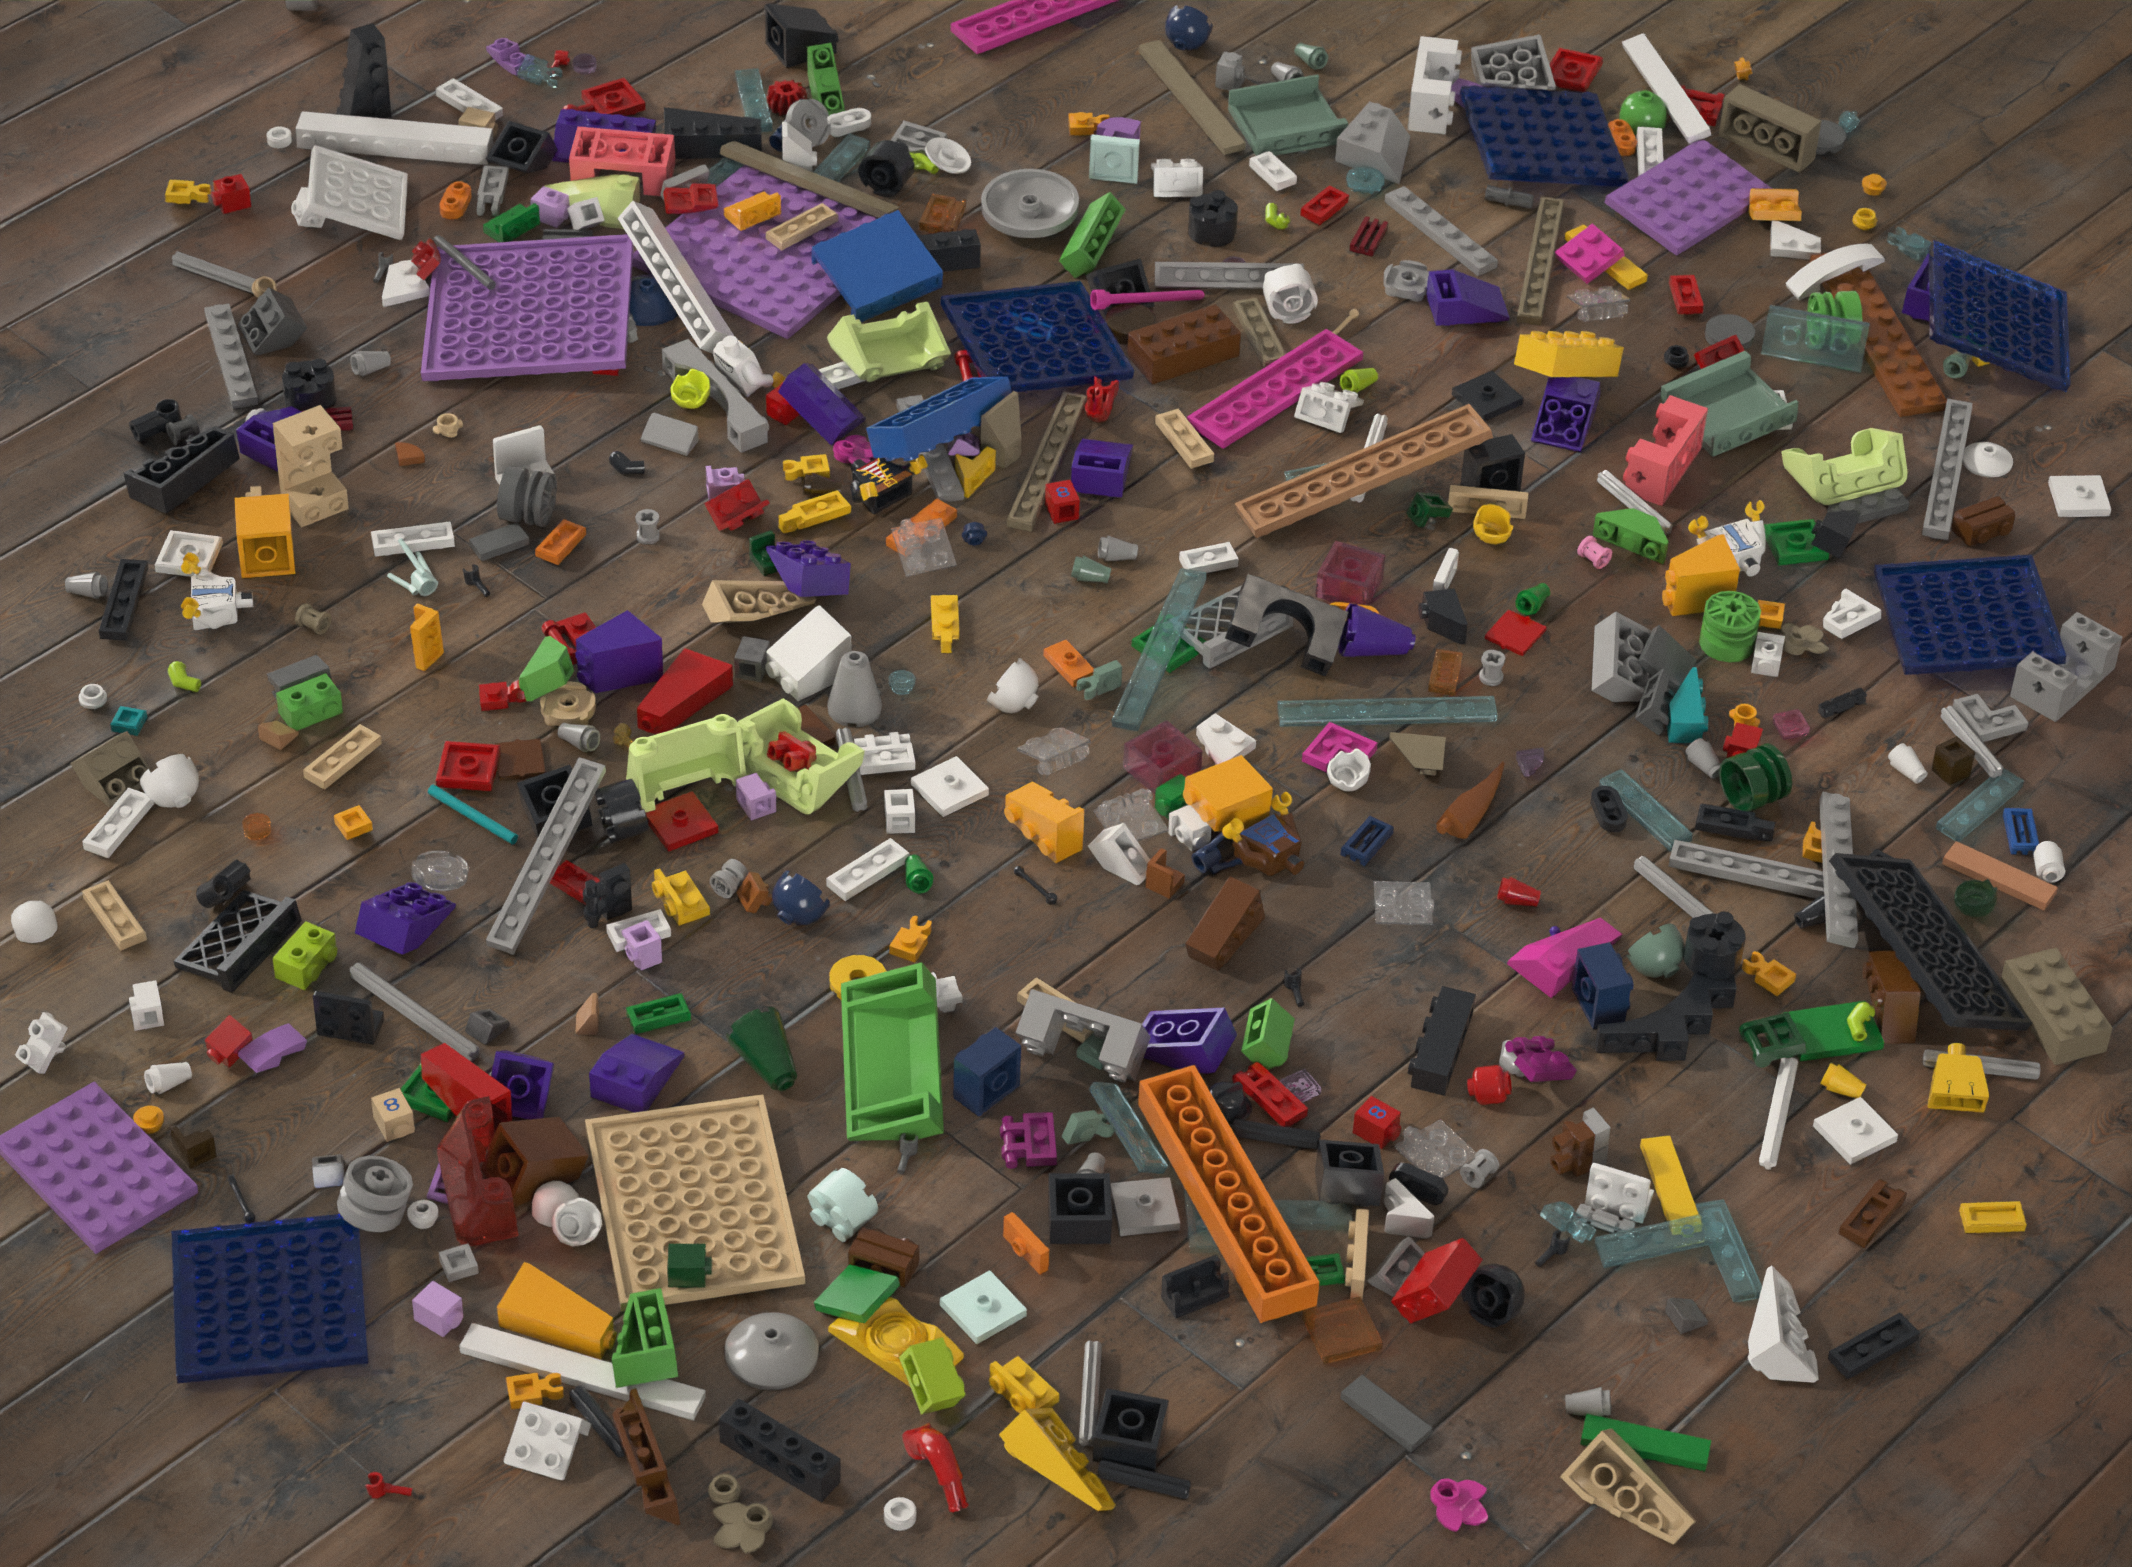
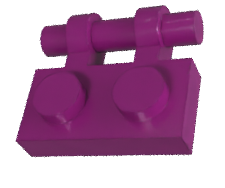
M1535 1036L1528 1040L1526 1037H1516L1505 1044L1506 1051L1514 1052L1517 1056L1514 1064L1530 1082L1573 1079L1577 1072V1069L1569 1062V1058L1561 1051H1551L1555 1046L1552 1038Z
M1053 1112L1023 1113V1122L1015 1123L1012 1116L1002 1118L1000 1137L1004 1141V1145L1001 1148V1153L1007 1168H1016L1019 1157H1026V1166L1057 1165ZM1017 1137H1024V1143H1016L1015 1139Z

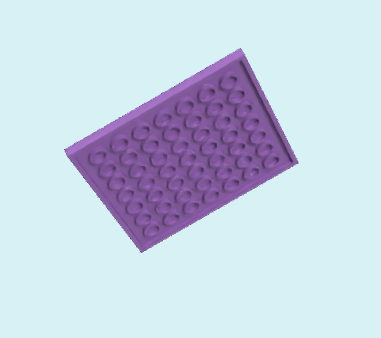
M743 165L716 187L718 208L682 214L665 229L714 305L789 339L841 295L819 263L815 265L811 263L812 246L821 241L834 238L842 232L855 229L863 223L874 221L877 218ZM765 191L768 195L774 193L781 195L780 215L742 231L724 217V208ZM821 203L838 214V222L784 250H780L766 239L767 231ZM638 250L633 253L632 266L652 274Z
M628 234L454 245L456 249L496 282V286L492 290L487 289L439 246L437 247L441 262L432 271L421 366L422 381L461 380L466 378L529 374L539 375L576 371L588 372L626 368L634 244Z

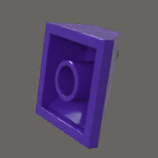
M506 1050L496 1051L491 1077L511 1090L512 1116L529 1120L544 1118L554 1068L553 1062Z

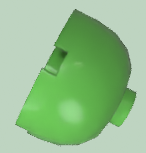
M1647 90L1638 91L1630 94L1623 101L1619 119L1626 121L1631 126L1635 135H1637L1638 127L1662 128L1663 130L1666 125L1667 108L1663 99L1657 94Z

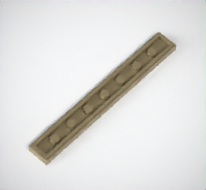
M1161 40L1139 45V53L1223 155L1245 150L1246 142Z
M732 141L721 146L720 154L724 157L876 218L895 212L900 208L739 142Z
M1540 197L1516 322L1540 326L1542 324L1565 200Z
M1063 391L1009 513L1007 527L1032 532L1045 502V484L1054 482L1084 413L1087 396Z

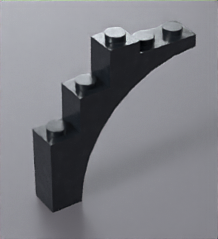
M1698 971V974H1693L1688 986L1678 997L1663 1008L1644 1017L1621 1023L1598 1024L1595 1042L1596 1052H1655L1656 1061L1685 1060L1689 1043L1688 1034H1709L1713 1017L1712 1008H1733L1737 990L1734 975L1725 979L1715 980L1706 978L1707 974Z

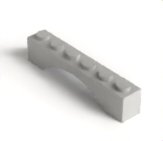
M687 339L662 349L663 370L673 380H675L677 375H686L690 369H696L707 375L710 379L709 396L721 405L727 415L728 440L741 453L768 442L767 431H769V424L766 418L761 416L755 410L753 404L748 403L741 395V392L729 383L727 377L716 369L714 363L702 354L699 347H696Z

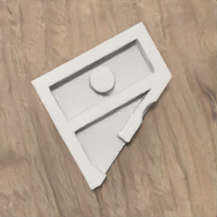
M1772 220L1770 256L1810 260L1811 255L1821 254L1820 237L1777 220Z
M411 260L389 265L382 295L383 307L430 296L426 281H423L416 274L418 267Z
M1844 589L1841 593L1840 601H1835L1832 610L1824 617L1823 628L1842 639L1880 620L1881 610L1848 589Z
M1216 713L1197 726L1196 735L1205 746L1208 757H1212L1215 765L1240 755L1244 757L1256 747V740Z

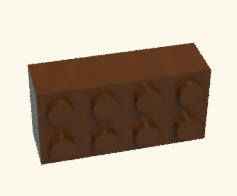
M1215 304L1128 332L1127 357L1153 385L1240 356L1241 332Z

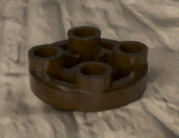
M1136 303L1118 304L1109 309L1105 317L1107 331L1116 337L1117 343L1122 345L1128 344V332L1155 324L1154 313L1149 308Z

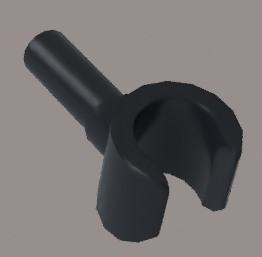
M473 564V571L471 572L463 568L465 583L467 585H475L485 597H488L490 592L480 579L479 567Z
M1296 968V975H1290L1287 973V969H1285L1284 986L1292 990L1297 1006L1302 1007L1304 1005L1300 992L1302 971L1300 968Z
M1554 1231L1550 1247L1535 1261V1264L1541 1267L1551 1256L1565 1254L1571 1237H1568L1567 1240H1559L1562 1231Z

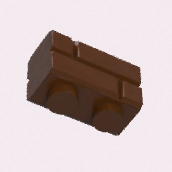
M1997 496L1955 511L1951 528L1969 547L1977 543H1986L1989 539L2000 535L2006 536L2013 529L2016 515L2015 511L2009 505H2006L2002 498Z
M862 1227L849 1249L848 1265L896 1276L900 1286L906 1288L911 1276L919 1265L920 1246L908 1238L898 1239L887 1235L880 1229L871 1230Z

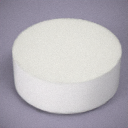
M285 127L270 129L267 132L268 144L273 148L289 146L292 142L291 131Z
M901 1497L890 1500L884 1508L885 1523L894 1530L909 1529L916 1521L915 1504L911 1500Z

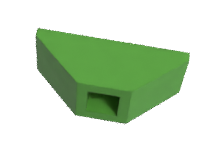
M827 43L807 47L808 79L812 99L822 103L827 109L829 116L844 112L845 108L832 44Z
M1634 508L1601 512L1595 516L1593 536L1661 564L1665 563L1668 540L1656 517Z
M551 636L544 638L519 677V686L524 691L527 701H533L568 682L574 672V668L567 647Z

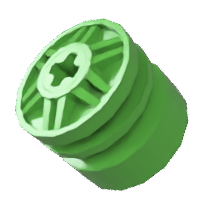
M1839 291L1836 293L1835 298H1833L1830 292H1825L1823 295L1820 292H1816L1810 295L1807 307V325L1809 337L1813 345H1821L1823 342L1826 345L1832 344L1835 337L1839 344L1857 343L1862 332V307L1856 291Z
M1723 591L1712 595L1705 605L1699 640L1701 649L1708 656L1723 662H1740L1749 658L1755 649L1761 615L1759 604L1752 597L1741 592Z

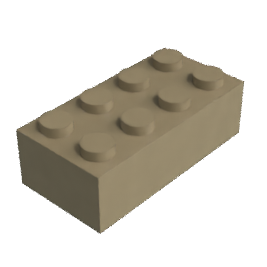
M1739 84L1724 98L1719 136L1800 173L1815 160L1821 120Z
M2057 948L2005 961L2001 981L2033 1022L2029 1028L2054 1065L2107 1051L2113 1028Z

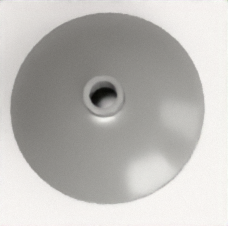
M761 1313L743 1320L732 1329L725 1343V1360L730 1372L742 1383L763 1390L784 1389L801 1382L813 1371L819 1355L818 1341L813 1330L802 1320L784 1313Z

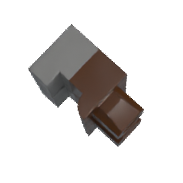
M1594 1108L1583 1113V1121L1578 1124L1571 1121L1563 1122L1562 1133L1552 1137V1145L1557 1154L1550 1157V1165L1558 1175L1571 1170L1578 1177L1590 1172L1593 1163L1606 1165L1607 1145H1609L1611 1127Z

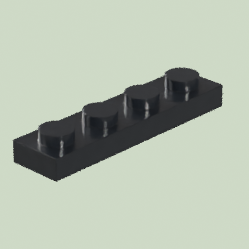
M120 559L99 628L100 639L127 641L148 572L147 560Z

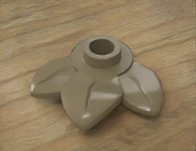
M1786 623L1781 628L1780 632L1785 636L1783 649L1790 654L1802 655L1804 650L1820 654L1829 650L1826 645L1820 642L1824 634L1817 627L1805 625L1799 628L1793 623Z
M734 1502L717 1507L713 1510V1514L724 1525L715 1535L714 1544L726 1549L735 1548L740 1545L742 1551L746 1554L756 1551L763 1545L765 1533L772 1527L773 1517L771 1512L762 1504H751L747 1507L741 1503Z

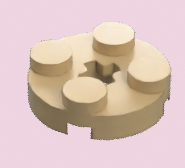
M568 681L565 685L541 696V714L545 718V723L549 726H560L562 723L588 725V720L593 717L596 710L595 695L593 692L587 691L586 686L582 683ZM566 703H572L570 706H565Z

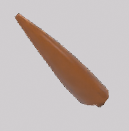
M1503 761L1486 779L1470 790L1460 794L1447 808L1436 823V829L1440 834L1447 832L1461 839L1469 837L1470 833L1474 831L1487 812L1495 796L1505 765Z

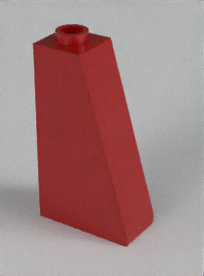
M684 648L637 707L638 729L655 735L674 729L733 686V665Z
M446 1043L422 1053V1079L488 1150L499 1123L512 1121L511 1090Z

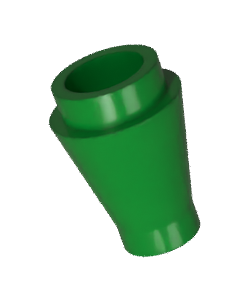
M1540 583L1537 586L1520 591L1515 601L1516 608L1524 615L1536 614L1546 598L1550 596V588L1546 584Z
M908 856L905 859L906 885L914 893H925L932 887L933 874L922 862L920 856Z

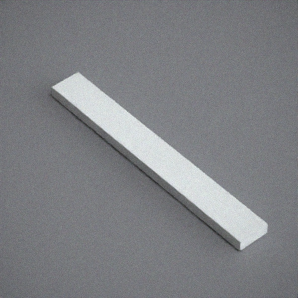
M1643 33L1623 41L1624 50L1653 92L1663 99L1668 114L1687 142L1691 144L1711 135L1710 128Z
M475 1323L471 1324L460 1344V1353L524 1372L538 1373V1376L542 1377L552 1373H560L562 1383L576 1387L581 1385L586 1390L624 1401L630 1399L629 1392L631 1389L637 1388L643 1406L693 1421L706 1397L705 1390L668 1379L616 1388L612 1363Z

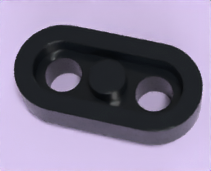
M1610 786L1594 788L1590 804L1599 825L1609 832H1620L1625 829L1628 813L1618 791Z
M1409 1163L1396 1164L1389 1174V1181L1396 1178L1415 1198L1431 1205L1441 1204L1449 1192L1447 1184L1440 1176L1428 1173Z

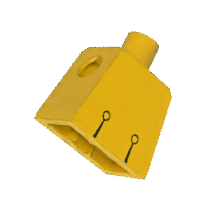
M1961 1043L1950 1044L1948 1046V1054L1941 1053L1937 1057L1928 1099V1108L1984 1113L1989 1099V1091L1981 1059L1978 1056L1966 1055V1047Z

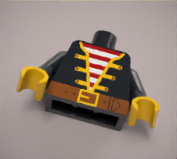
M918 455V458L910 460V463L906 465L885 461V458H876L868 463L861 459L855 460L851 465L853 473L852 483L850 484L853 502H862L874 515L912 495V476L919 474L921 469L928 467L924 455Z

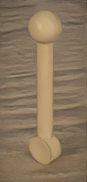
M1352 309L1349 316L1332 333L1337 335L1352 319H1356L1359 316L1358 310Z

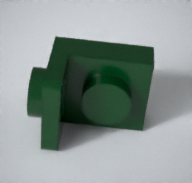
M1417 492L1406 511V515L1418 527L1424 528L1429 517H1449L1453 508L1440 494Z
M772 530L749 538V558L763 576L778 572L766 551V546H776L775 533Z

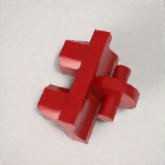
M786 731L779 732L778 740L770 741L768 744L767 757L773 761L779 760L783 763L784 768L790 772H799L804 768L809 770L811 763L817 759L816 747L810 741L801 742Z

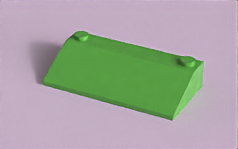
M921 962L841 983L847 1139L849 1141L900 1140L901 1135L906 1133V1140H915L916 1135L918 1139L944 1133L936 978Z

